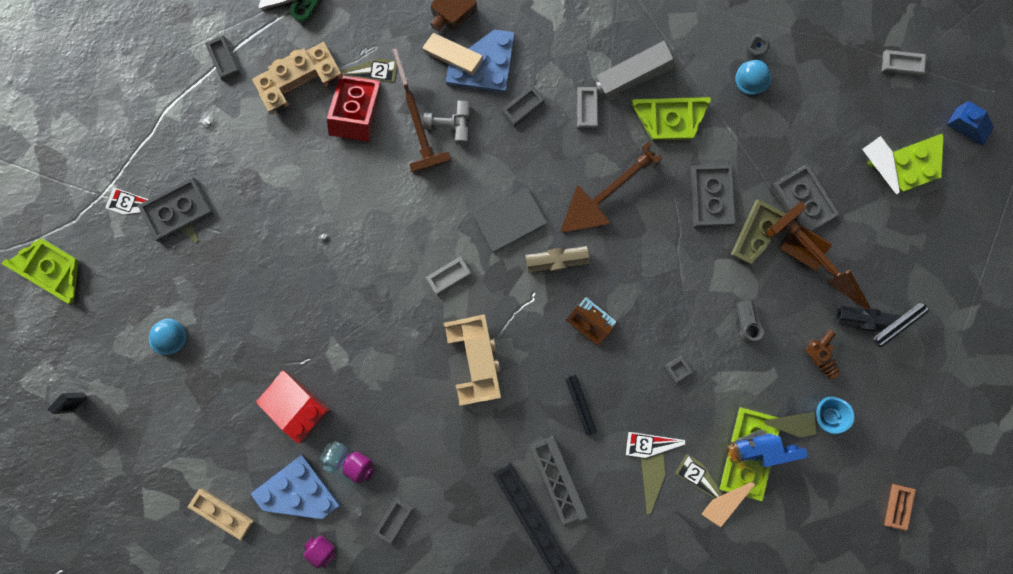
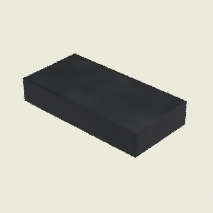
M83 392L62 393L47 410L52 414L74 413L87 399V396Z

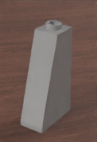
M662 41L597 75L599 82L596 84L601 94L605 93L607 97H610L671 71L676 66L665 41Z

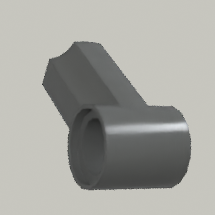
M755 300L737 303L736 307L741 326L740 336L742 340L747 343L760 340L764 335V329L760 325ZM749 328H753L755 330V338L749 336Z

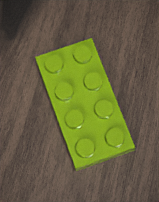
M739 407L720 490L730 492L753 482L755 485L746 497L763 501L771 466H761L759 459L758 461L739 462L735 453L734 442L758 430H764L767 434L778 436L779 429L765 424V420L778 417Z

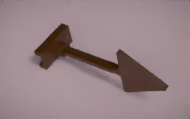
M397 48L393 49L406 91V101L421 145L420 152L422 158L409 163L411 172L451 161L449 152L434 154L432 147H429L414 96L410 92Z
M650 142L642 147V156L637 159V162L594 199H590L580 186L576 187L561 232L610 223L598 206L642 168L645 169L650 164L655 168L661 163L662 156L660 154L654 158L655 153L653 151L649 152L651 149Z
M801 201L765 232L771 239L786 229L833 276L828 281L831 286L865 310L870 308L851 271L847 270L840 273L836 266L800 229V225L795 220L807 208Z

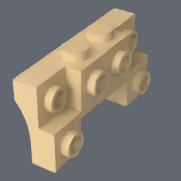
M322 42L308 50L304 48L294 50L288 57L275 60L272 65L268 66V71L252 80L268 112L273 115L275 114L274 109L282 105L285 107L289 106L283 94L320 76L325 87L329 85L328 81L337 76L341 79L343 76L327 46Z
M485 314L444 323L448 344L461 341L465 343L472 382L456 385L459 406L501 398L496 374L500 372L499 362L493 358L492 352L496 351L494 339L490 340Z

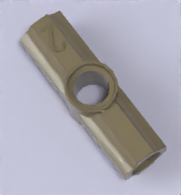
M587 246L571 249L555 248L543 253L525 255L528 273L550 270V272L568 269V267L589 264Z

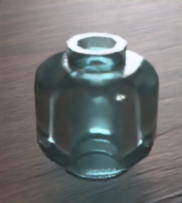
M333 441V444L328 443L319 458V462L324 465L322 469L331 474H334L335 471L342 472L343 465L350 455L349 448L336 441Z

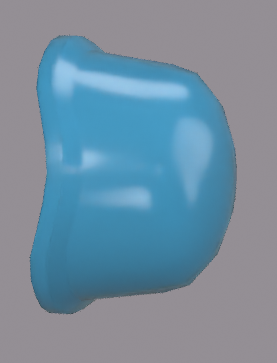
M751 60L739 67L735 81L741 92L748 95H756L769 88L772 77L768 66L763 61Z
M173 319L159 321L152 327L149 335L150 347L162 355H171L179 352L187 340L184 327Z
M826 397L818 404L816 417L819 426L825 432L840 434L852 426L854 411L846 401L836 397Z

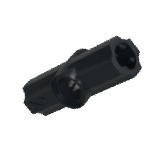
M838 306L835 314L836 324L854 326L860 330L873 332L883 331L902 317L900 315L882 313L878 309L869 308L865 310L864 308L858 309L846 306Z

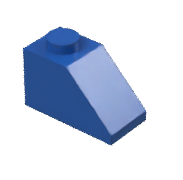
M970 101L957 107L947 123L948 126L981 145L985 144L994 128L987 111Z

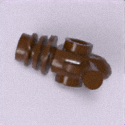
M830 329L820 342L811 340L805 349V352L811 357L817 367L820 366L818 369L826 373L825 376L829 380L840 374L839 368L836 367L835 359H832L831 351L834 348L830 344L836 333Z

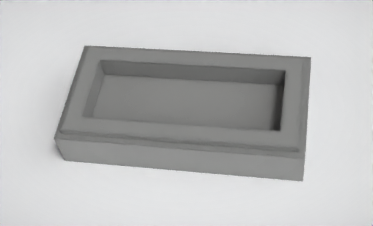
M885 50L883 52L882 72L922 76L925 74L926 54Z
M598 87L577 88V128H598Z
M460 256L427 276L426 279L435 294L438 295L470 276L471 272Z

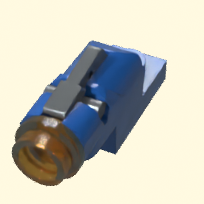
M758 430L731 442V445L726 446L731 462L741 463L744 461H758L759 459L760 465L764 467L808 457L805 448H800L798 445H790L783 448L780 436L767 434L764 430Z

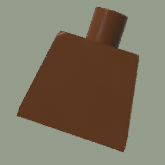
M434 0L431 4V12L435 18L430 23L431 27L437 32L444 25L455 30L477 11V1Z

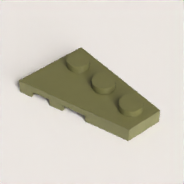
M759 199L755 200L731 256L746 264H752L774 238L770 239L765 232L786 213Z

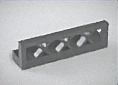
M552 436L531 445V450L562 524L565 525L577 519L581 521L588 518L554 437ZM547 444L550 450L548 459L539 457L536 448ZM551 456L553 457L555 463L550 461ZM541 460L544 461V462H546L544 468H543V465H542V463H541ZM548 464L558 468L556 479L546 475L545 471ZM559 476H561L563 482L558 481ZM549 480H551V481L554 482V484H553L552 487H551V484H550ZM557 483L566 487L567 491L564 499L554 494ZM568 495L571 499V502L566 500ZM557 500L562 501L561 507L559 506ZM565 503L574 506L575 515L568 518L564 517L562 510Z

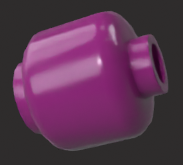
M360 452L349 453L341 464L343 475L357 484L362 483L364 480L368 481L374 473L372 469L373 461Z
M319 536L316 539L311 537L304 546L306 549L304 558L315 568H321L322 566L326 568L336 555L334 553L335 546L324 536Z

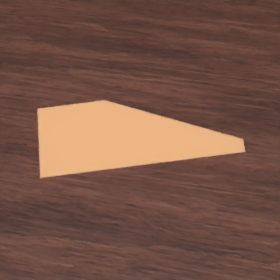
M750 482L713 499L702 515L721 527L755 484Z

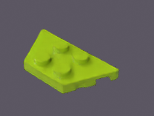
M711 97L632 99L631 104L652 141L692 140L711 101Z
M943 134L893 152L900 193L941 178ZM871 160L867 162L871 168H876Z
M40 238L33 242L30 247L20 250L18 255L2 262L4 266L71 305L74 303L79 260L47 240Z

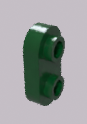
M296 0L290 7V13L295 21L300 23L307 22L321 0ZM301 11H305L303 15H299Z

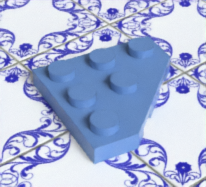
M493 30L468 48L482 55L484 58L483 62L474 75L449 64L446 84L506 93L514 32Z
M304 454L251 493L262 511L323 519L340 506V503Z

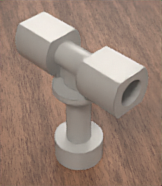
M457 101V114H453L452 118L433 117V113H424V129L432 130L433 126H452V131H456L455 143L468 144L469 130L466 125L467 119H469L470 102Z

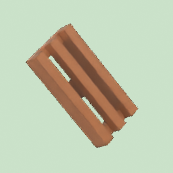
M892 484L885 526L908 531L916 489ZM905 491H906V492H908V493H907V498H906V504H905V509H904L902 524L899 525L900 517H901V512L903 511V506H904L903 502H904V496H905Z

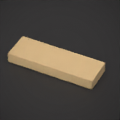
M435 33L431 35L422 48L425 53L471 75H474L484 60L482 55Z
M202 488L197 491L188 506L189 509L239 540L244 539L254 522Z

